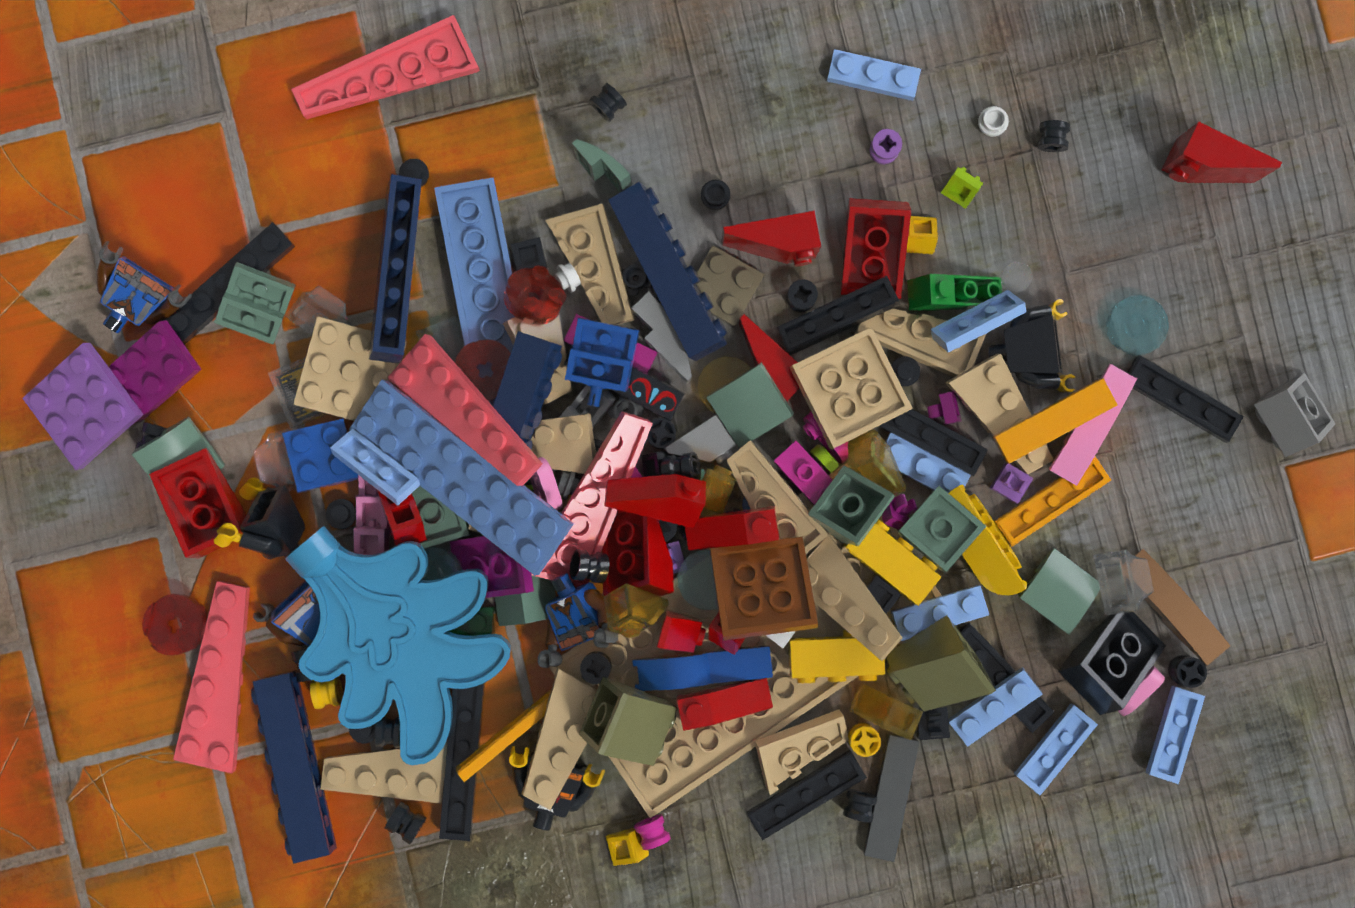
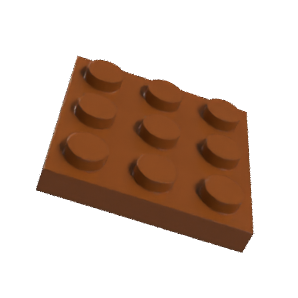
M803 536L710 549L723 641L818 628Z

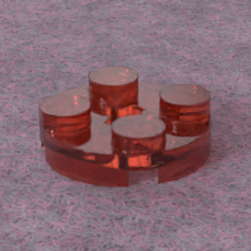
M534 266L533 268L515 271L509 277L505 286L504 303L507 309L522 321L524 317L534 320L533 324H547L556 319L566 300V293L561 284L543 266ZM529 293H536L540 296V300H538L536 297L530 298L528 296Z
M479 340L464 346L458 353L455 363L488 401H493L496 399L511 353L504 345L497 341ZM488 362L491 363L492 376L479 377L478 365L485 366Z
M166 595L153 602L147 608L142 622L143 633L152 643L151 647L161 654L174 656L192 651L198 647L203 639L207 623L206 609L188 595ZM178 617L182 627L174 633L172 632L173 627L168 625V622Z

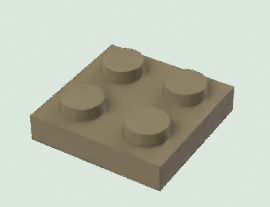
M712 246L697 272L700 281L696 284L701 293L705 291L714 306L710 309L712 315L735 328L765 274L719 248Z

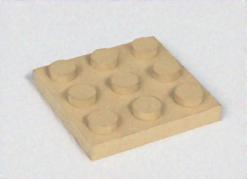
M317 316L293 405L355 421L380 381H389L387 377L399 364L368 360L371 331Z
M872 327L789 367L830 450L913 409Z

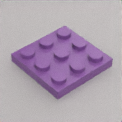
M90 342L82 343L22 398L75 470L83 469L144 415Z

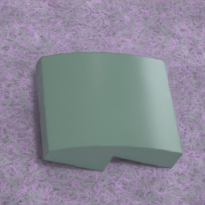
M578 139L572 142L576 159L595 182L605 174L619 192L632 186L630 173L612 156L587 142Z
M237 262L214 323L273 345L296 284Z
M762 363L739 375L736 379L706 397L738 448L768 432L794 414Z
M190 417L165 429L160 436L135 449L132 453V456L149 477V474L204 448L209 450L219 469L225 466V463Z
M1053 547L1035 569L1036 574L1027 584L1026 590L1022 591L1018 597L1070 635L1094 601L1103 584Z

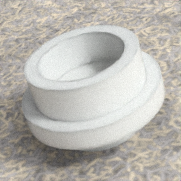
M997 106L984 109L978 118L980 130L990 137L1001 135L1007 129L1009 123L1007 113Z
M570 263L565 266L563 264L557 266L558 273L555 274V278L562 290L567 288L570 293L574 292L576 287L581 284L576 270Z

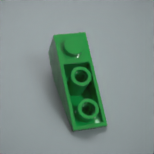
M927 274L907 280L909 310L971 309L1002 293L1001 277Z

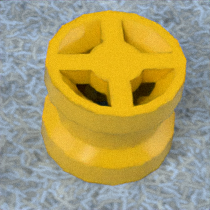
M339 676L326 682L311 680L310 694L315 709H323L328 704L341 706L343 688Z
M858 723L849 730L848 743L857 755L870 757L879 750L881 738L871 725Z

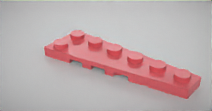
M452 15L291 90L303 116L306 119L474 74L479 72L480 69L455 16Z
M424 334L387 377L390 382L470 446L516 486H523L543 464L432 336Z
M621 411L561 513L573 522L574 525L539 575L533 576L553 580L562 574L568 573L570 577V562L576 549L587 550L590 555H594L596 552L601 553L618 511L617 509L604 506L606 483L610 479L631 478L653 424L650 420ZM587 578L583 581L571 579L575 587L588 583L590 580Z
M225 581L216 582L173 760L227 773H233L236 770L239 738L237 727L238 716L241 712V703H239L240 687L243 685L242 661L246 646L245 632L247 630L250 587Z

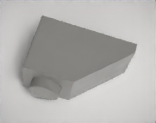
M715 415L667 446L665 450L668 455H675L677 457H682L684 453L695 452L701 462L711 463L716 460L720 464L733 455L731 449L736 445Z

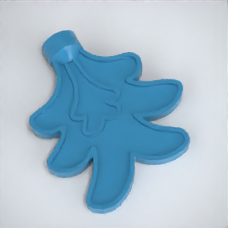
M323 526L285 558L299 576L304 578L317 597L320 608L318 632L311 645L300 658L299 669L310 680L317 682L331 681L342 673L346 675L345 691L338 719L343 726L349 729H362L374 725L386 715L393 700H395L400 720L401 759L409 765L425 764L436 758L449 736L453 718L452 697L449 688L465 689L481 685L496 676L510 658L511 645L502 635L465 636L449 632L466 623L479 611L487 594L488 577L481 569L474 568L458 571L436 580H421L428 567V557L420 543L405 541L382 553L362 555L348 551L340 546L341 544Z

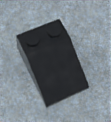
M1124 602L1072 651L1058 672L1099 715L1125 708L1166 645Z

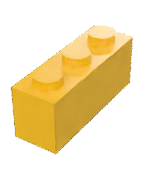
M879 519L859 546L844 543L842 546L914 605L919 606L941 579V576L935 572L938 567L925 556L921 559L911 553L914 547L901 537L895 540L887 533L890 528Z
M843 636L790 638L788 641L789 675L791 678H797V683H815V677H828V682H845L846 676H858L860 681L877 680V675H885V659L883 661L879 660L855 638H843Z

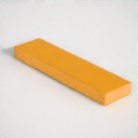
M1100 378L994 435L993 439L1006 463L1010 464L1116 407L1118 404L1104 378Z
M1095 456L1077 486L1060 476L994 520L1009 546L1013 547L1110 482L1111 478Z
M552 690L544 694L456 767V772L463 782L468 780L545 716L548 697Z

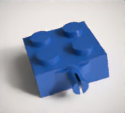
M578 318L565 380L584 383L590 386L587 405L600 407L602 389H613L623 392L628 390L640 330Z
M344 419L282 433L298 493L358 480V474L336 458L330 449L347 433Z

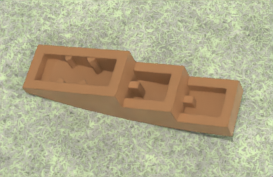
M1144 549L1120 568V572L1141 592V597L1163 618L1162 622L1206 667L1230 647V644L1192 599Z

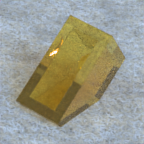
M875 429L848 441V467L894 495L906 491L905 483L891 448Z
M624 584L604 596L608 630L621 634L626 638L640 635L643 630L652 626L669 606L668 599L629 584Z

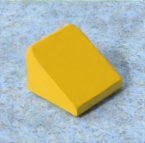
M911 216L907 253L933 254L938 241L937 218Z
M635 828L606 836L613 866L639 863L649 855L648 850L642 849L640 844L642 838L635 831Z

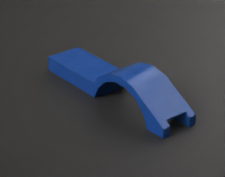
M770 646L740 648L735 655L726 650L683 657L632 660L633 666L638 668L639 684H635V688L642 691L684 689L714 683L773 677Z

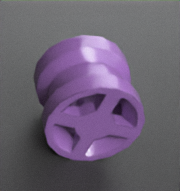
M891 129L879 131L870 144V156L878 164H890L901 151L902 138L896 131Z

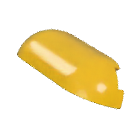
M959 485L951 490L948 494L986 525V528L962 554L979 582L989 591L999 595H1015L1026 590L1027 582L1021 579L1017 571L1022 566L982 502L975 494L969 496L965 492L964 485Z

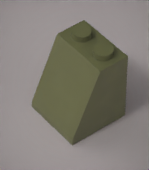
M948 615L894 648L886 657L890 665L886 670L895 684L901 682L904 686L902 691L911 704L917 702L923 711L989 695L996 691L977 654Z
M603 677L579 735L598 754L654 766L656 759L663 752L667 732L675 723L677 707L667 699Z

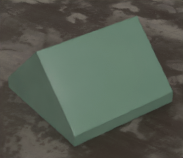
M844 465L808 515L841 543L859 546L895 496L893 493Z
M532 575L534 592L495 597L499 626L527 624L546 620V604L556 598L555 588L551 583L552 580Z

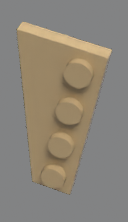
M995 354L945 382L959 396L965 407L972 411L979 419L985 430L993 436L1031 416L1001 354ZM1045 444L1017 459L1014 463L1021 471L1030 474L1054 459Z
M751 440L727 459L729 467L751 509L775 506L779 539L803 536L805 553H808L829 535L827 530L808 515L810 510Z
M558 668L555 672L552 691L548 697L545 716L540 726L538 741L522 790L523 796L551 810L587 744L579 733L597 692L594 688Z
M446 741L436 758L419 765L406 764L401 759L400 748L326 757L323 764L320 790L442 803L448 741Z

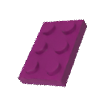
M167 320L159 321L109 366L110 370L144 414L135 423L142 422L202 370Z
M485 536L450 542L454 573L474 568L481 569L486 573L488 589L485 598L534 592L531 572Z

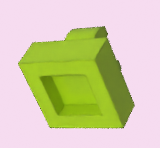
M958 167L944 186L941 194L966 209L980 190L983 182L980 181L979 176L973 177L967 173L965 167Z

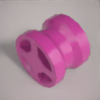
M662 814L655 815L652 818L648 817L634 825L635 831L641 835L642 840L640 844L643 850L659 847L671 839L669 832L664 830Z

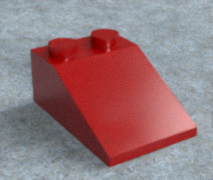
M1197 122L1176 139L1161 170L1169 173L1171 179L1182 183H1255L1279 169L1282 162L1201 122Z
M849 198L841 295H847L887 276L898 299H901L911 218L909 202Z
M815 210L723 227L721 239L722 246L785 264L794 263L796 267L811 264V259H815L821 249Z
M207 448L149 474L185 558L199 559L222 548L214 543V539L219 534L217 530L223 524L231 523L237 528L238 533L243 534L240 526L246 516L244 509Z
M618 510L602 548V553H606L609 556L610 564L608 576L603 583V594L612 602L631 606L674 593L673 562L658 519Z

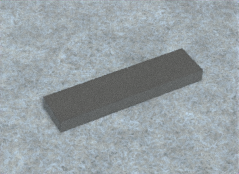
M888 734L875 794L878 798L877 803L872 808L874 817L873 822L869 823L863 851L864 856L895 862L919 747V741L916 739Z

